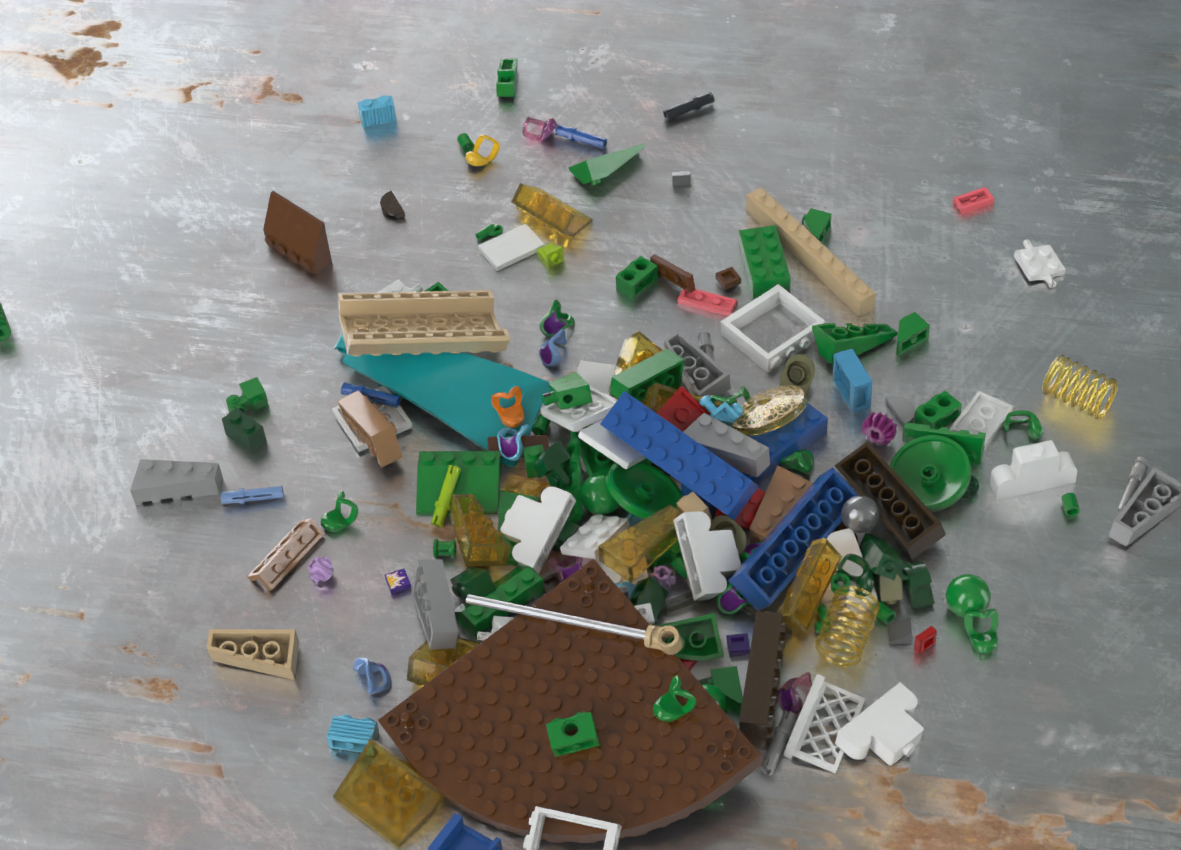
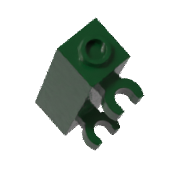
M865 532L859 548L863 559L867 561L875 574L895 580L897 574L901 579L908 580V576L903 574L902 570L904 568L912 569L913 566L898 556L900 555L898 549L891 547L884 539Z

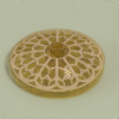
M779 386L751 396L741 403L743 414L735 421L732 428L746 436L767 433L786 425L799 416L806 408L808 400L804 390L797 386Z

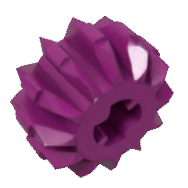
M880 411L877 413L872 412L863 421L862 433L866 435L865 439L871 440L872 444L875 442L878 446L882 444L887 445L896 436L897 425L893 423V418L887 417V414L882 415Z

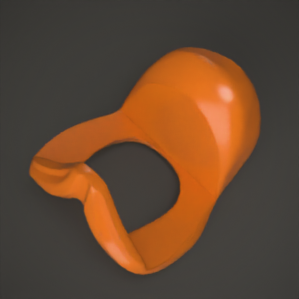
M519 386L513 387L509 393L498 392L492 395V406L498 412L505 426L516 428L523 423L522 392ZM515 394L516 401L513 406L509 408H502L500 406L499 398L510 399Z

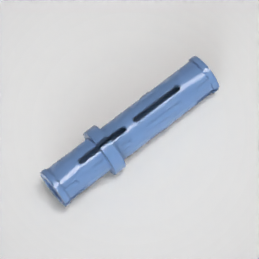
M283 486L247 490L239 488L237 491L221 492L222 505L284 499Z

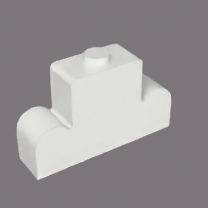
M1053 440L1015 448L1011 465L1002 464L995 467L991 471L989 485L996 500L1076 483L1077 468L1070 454L1065 451L1058 452Z
M547 487L543 490L541 494L542 503L521 495L517 496L511 509L507 511L505 521L500 529L508 540L518 543L512 551V556L520 566H530L537 574L540 573L576 502L571 493L556 487Z
M704 512L682 513L673 521L694 601L709 600L725 591L727 587L725 577L733 575L741 566L738 549L736 548L731 530L709 531L711 521Z
M848 528L833 532L827 538V553L811 556L809 559L811 587L816 588L822 603L845 598L846 608L851 613L858 614L871 611L872 607L877 603L874 587L872 592L866 597L856 595L854 590L856 583L850 581V590L845 595H837L831 590V578L837 574L835 573V568L841 560L850 553L862 557L853 530ZM849 560L842 567V569L854 576H860L863 573L861 566ZM841 581L838 582L839 587L843 586Z
M899 682L838 731L835 744L848 756L857 760L865 758L869 748L888 765H893L904 755L909 756L920 743L924 730L913 719L918 703L917 697Z

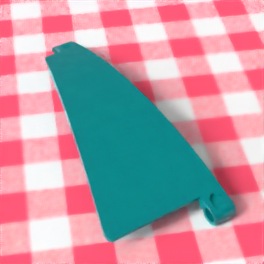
M342 333L334 349L345 354L343 359L345 365L412 402L475 443L484 451H488V437H497V433L501 429L509 428L502 423L498 412L492 406L491 397L493 394L498 392L509 393L513 387H520L524 421L513 429L519 432L522 425L528 424L529 428L524 436H529L543 404L541 395L550 392L549 381L463 352L458 354L450 352L432 354L429 352L419 355L402 353L401 355L382 354L374 356L362 354L361 356H352L347 354ZM515 394L510 399L499 398L502 408H509L516 401ZM510 433L505 434V436H514ZM501 458L502 463L509 467H515L519 459L510 461L506 458Z

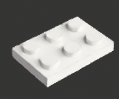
M600 514L594 515L560 547L561 553L563 555L596 559L630 527L629 519L617 516H602Z

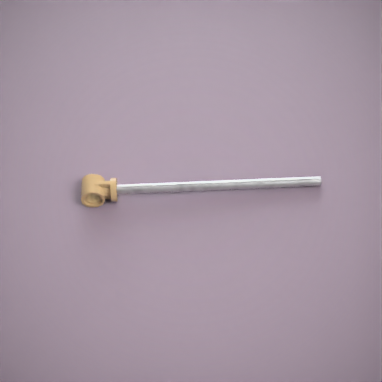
M470 594L466 598V603L643 639L645 647L662 650L668 655L676 654L682 648V639L675 627L672 626L659 627L649 625L645 631ZM668 637H674L672 643H664Z

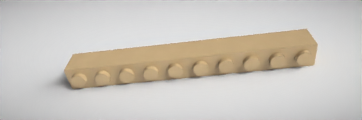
M762 187L746 195V211L763 227L776 225L781 244L859 318L875 310L876 293Z

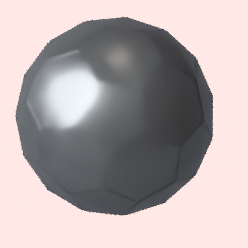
M853 496L844 504L841 518L847 529L850 528L855 533H865L873 529L877 524L879 509L876 503L869 497Z

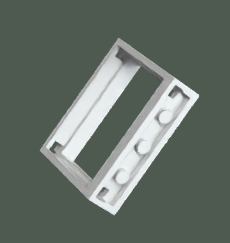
M778 284L722 320L721 335L768 373L815 342L812 326L824 324L826 321ZM782 304L809 327L770 353H767L742 333L740 329L777 305Z
M536 806L535 811H532L531 818L529 817V825H531L530 834L526 835L523 846L526 850H538L545 817L607 830L603 850H617L622 826Z

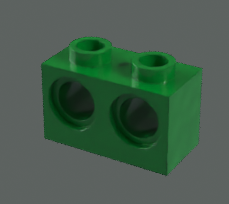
M639 256L615 276L616 290L634 300L658 279V265Z
M944 390L940 394L934 395L925 404H921L916 408L914 423L930 425L933 429L937 430L941 429V427H947L956 421L961 414L962 404Z

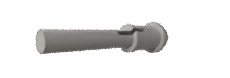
M1143 457L1133 460V468L1128 476L1129 483L1117 509L1119 513L1129 502L1137 484H1140L1144 472L1149 468L1148 460Z

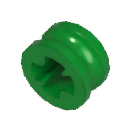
M838 573L832 576L831 590L833 593L845 595L849 592L850 578L846 574ZM839 581H841V582L843 583V586H842V587H839V585H838V582H839Z

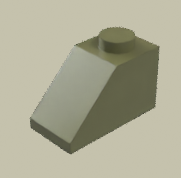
M874 573L880 601H884V604H896L897 600H903L902 580L898 574L895 580Z

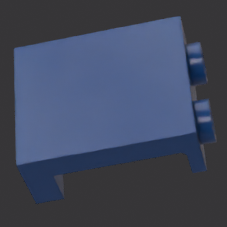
M454 813L428 847V850H503L500 838L496 837L493 841L464 824L463 817L457 813Z

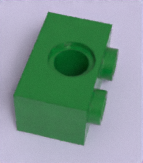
M578 712L573 717L566 719L556 718L551 723L546 724L551 749L555 757L600 746L595 721L591 712ZM572 729L578 730L573 736L567 735Z

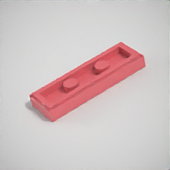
M682 289L678 297V304L730 316L734 313L738 300L698 289L692 293Z

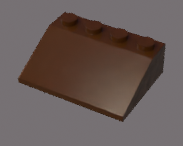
M272 191L263 228L265 242L268 246L277 249L282 255L285 254L291 258L293 262L302 265L307 271L317 275L332 263L324 222L275 191Z

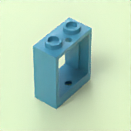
M853 349L834 354L833 382L852 414L871 408L873 381Z

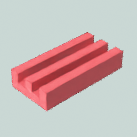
M986 187L954 197L952 204L956 205L957 210L960 209V214L962 215L994 204V197Z

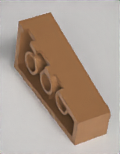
M356 391L337 401L343 418L352 430L357 432L362 443L367 444L373 457L377 456L378 464L381 468L403 457L395 435L397 433L396 426L393 422L388 421L384 413L379 412L375 404H371L366 395L363 396L359 391Z
M777 465L751 524L750 544L762 542L813 483Z

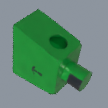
M577 372L550 382V392L541 395L545 406L555 403L561 410L593 402L589 384Z

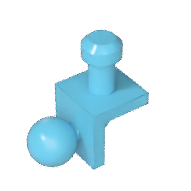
M705 395L700 400V405L702 407L705 406L711 412L709 416L729 424L730 427L743 414V407L739 403H732L729 406L724 402L717 408L709 395Z

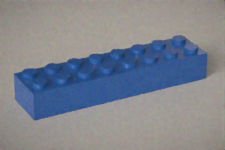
M625 391L600 423L609 432L733 520L736 519L759 487L751 479Z
M794 399L793 401L795 402H791V404L798 402L799 399ZM802 399L799 405L785 416L765 425L760 424L761 426H757L746 436L769 447L770 465L758 477L745 473L742 474L757 485L761 484L774 474L777 465L782 467L779 464L781 459L792 455L797 450L809 448L827 434L828 418ZM788 404V406L784 407L782 410L787 412V410L791 408V405ZM681 483L683 496L690 494L692 490ZM696 494L708 507L713 520L716 507Z
M833 467L824 472L814 481L728 581L757 611L771 605L842 521L841 511L846 501L853 496L859 495Z

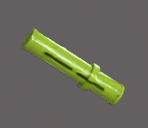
M452 465L448 466L439 499L435 501L434 506L436 508L430 524L436 527L439 525L440 528H443L447 511L451 509L450 502L461 472V468L454 466V468Z

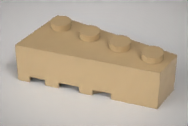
M209 629L206 649L211 661L295 680L299 650V639L295 629Z

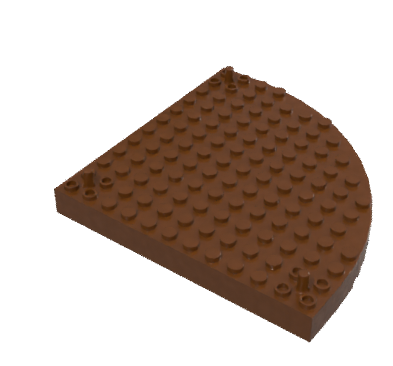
M594 559L529 606L645 631L650 625ZM522 614L517 615L378 720L410 765L437 793L457 808L468 813L471 817L493 825L497 829L510 831L522 837L530 834L531 825H529V817L531 818L532 811H535L536 806L619 824L622 826L619 838L647 834L648 831L669 826L668 824L679 819L682 820L700 808L702 810L763 764L761 754L675 654L668 655L662 650L645 647L643 639ZM677 675L681 681L680 689L690 692L696 699V705L691 712L686 713L679 719L665 722L654 715L653 707L659 697L669 692L672 678ZM676 695L677 701L682 706H685L688 699ZM578 712H591L595 721L600 746L555 757L551 749L546 724L551 723L556 718L566 719L573 717ZM572 729L567 735L573 736L578 730ZM545 817L541 839L555 843H564V841L584 844L597 843V841L605 840L607 830Z

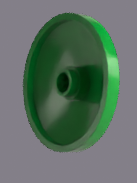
M938 435L923 436L906 443L897 451L889 465L931 512L943 510L957 502L966 492L972 475L971 464L965 450L954 440Z
M641 461L628 469L623 468L617 463L611 466L606 475L607 488L617 503L628 512L655 523L672 522L680 515L676 503L680 501L683 494L678 485L664 472Z

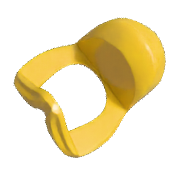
M479 135L473 152H467L465 160L473 166L486 165L496 158L500 145L498 141L487 135ZM484 139L494 143L488 157H482L478 153V149Z

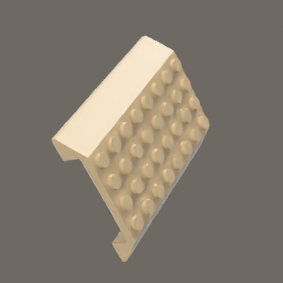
M491 290L338 293L339 321L348 355L361 356L362 354L380 356L382 354L401 355L402 353L419 355L429 352L432 354H440L441 352L458 354L467 351L471 353H479L481 351L497 353L506 350L510 342L508 330L500 329L494 315V296Z

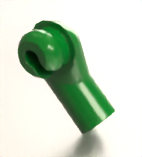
M489 224L475 233V236L479 241L487 236L497 237L502 235L503 227L499 224Z
M820 603L816 606L820 622L814 623V629L816 633H826L829 630L831 614L826 605Z

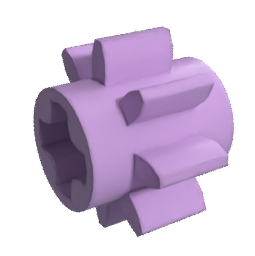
M326 556L323 558L315 557L308 566L309 574H311L310 578L317 583L319 580L326 582L334 572L333 565L331 564L332 561Z
M665 565L654 567V573H649V577L652 576L666 590L670 591L671 584H676L674 570H669Z

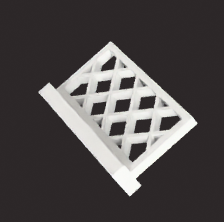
M817 674L783 756L789 759L795 756L832 773H836L844 751L837 745L834 746L829 737L837 735L841 729L837 719L847 717L850 722L860 714L865 698L824 681V676ZM827 690L834 693L837 699L827 702L824 691ZM851 700L858 703V706L855 709L848 710L844 702ZM839 703L843 712L834 715L830 706ZM825 708L829 717L820 719L816 711ZM832 721L836 730L827 733L823 724ZM818 725L822 735L812 737L809 728ZM825 739L829 748L819 751L815 742ZM811 744L815 753L807 754L800 751V749L804 745ZM832 752L836 760L834 765L824 761L822 755Z

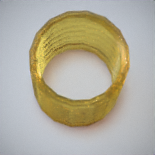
M1064 355L1058 356L1053 361L1042 384L1043 394L1048 395L1053 391L1054 399L1059 398L1062 394V403H1066L1071 398L1070 406L1075 407L1080 401L1079 411H1084L1089 405L1088 416L1094 414L1095 419H1100L1105 415L1118 389L1117 379H1107L1105 374L1098 375L1097 370L1094 369L1089 371L1088 366L1084 365L1081 367L1077 361L1072 363L1071 358H1065ZM1068 361L1069 366L1064 370L1065 363ZM1077 365V371L1070 378L1072 367ZM1059 367H1060V370H1059V373H1058L1056 379L1054 380L1053 384H1052V385L1050 386V388H1049V385H1050V383H1051L1052 378L1054 377L1055 373L1057 372V370H1058ZM1086 369V374L1078 383L1081 371ZM1092 373H1094V374H1095V378L1091 381V383H1090L1089 386L1087 387L1088 381H1089V376H1090ZM1065 375H1066V378H1065V380H1064V383H1063L1061 389L1059 390V392L1057 393L1058 388H1059V386H1060V384H1061L1063 378H1064ZM1101 377L1104 378L1103 383L1100 385V387L1095 393L1098 380ZM1074 381L1073 386H1072V388H1071L1069 394H1068L1067 397H1066V394H1067V392H1068V390H1069V387L1071 386L1072 382ZM1082 384H1083V387H1082V389H1081V391H1080V393H1079L1077 399L1075 400L1076 395H1077L1079 389L1081 388V386H1082ZM1112 386L1108 402L1104 410L1098 415L1101 402L1108 389ZM1090 392V395H1089L1087 401H1086L1085 404H1084V401H1085V399H1086L1088 393ZM1100 394V396H1099V398H1098V400H1097V402H1096V404H1095V406H1094V408H1093V405H1094V403H1095V401H1096L1098 395Z
M844 586L835 591L832 603L829 605V611L826 613V619L823 621V627L820 629V635L815 641V649L824 660L843 667L853 666L861 661V655L864 653V647L867 645V639L870 636V631L873 628V623L880 608L877 599L870 592L855 586ZM846 589L856 590L868 595L874 601L875 609L864 597L852 592L841 591ZM849 595L859 598L871 608L872 613H868L864 607L855 602L838 600V597ZM841 603L855 606L865 614L855 613L845 608ZM839 611L850 618L860 619L863 624H857L850 619L839 617L834 612ZM831 620H838L847 626L856 627L860 632H853L846 627L835 625ZM828 628H834L841 633L852 635L857 640H849L842 635L831 633ZM827 639H836L850 645L852 648L839 647ZM823 640L834 649L844 652H856L857 654L851 657L835 655L823 648L821 641ZM821 651L835 659L856 660L852 663H840L826 657Z

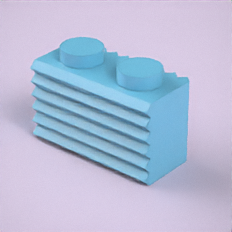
M383 95L376 99H364L361 102H357L362 127L364 128L397 120L392 95Z
M347 714L341 716L334 715L327 734L329 748L371 755L379 734L377 721L368 717L356 719Z

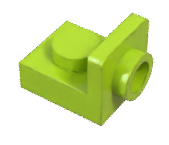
M552 242L537 249V255L548 268L564 261L562 246L556 247Z

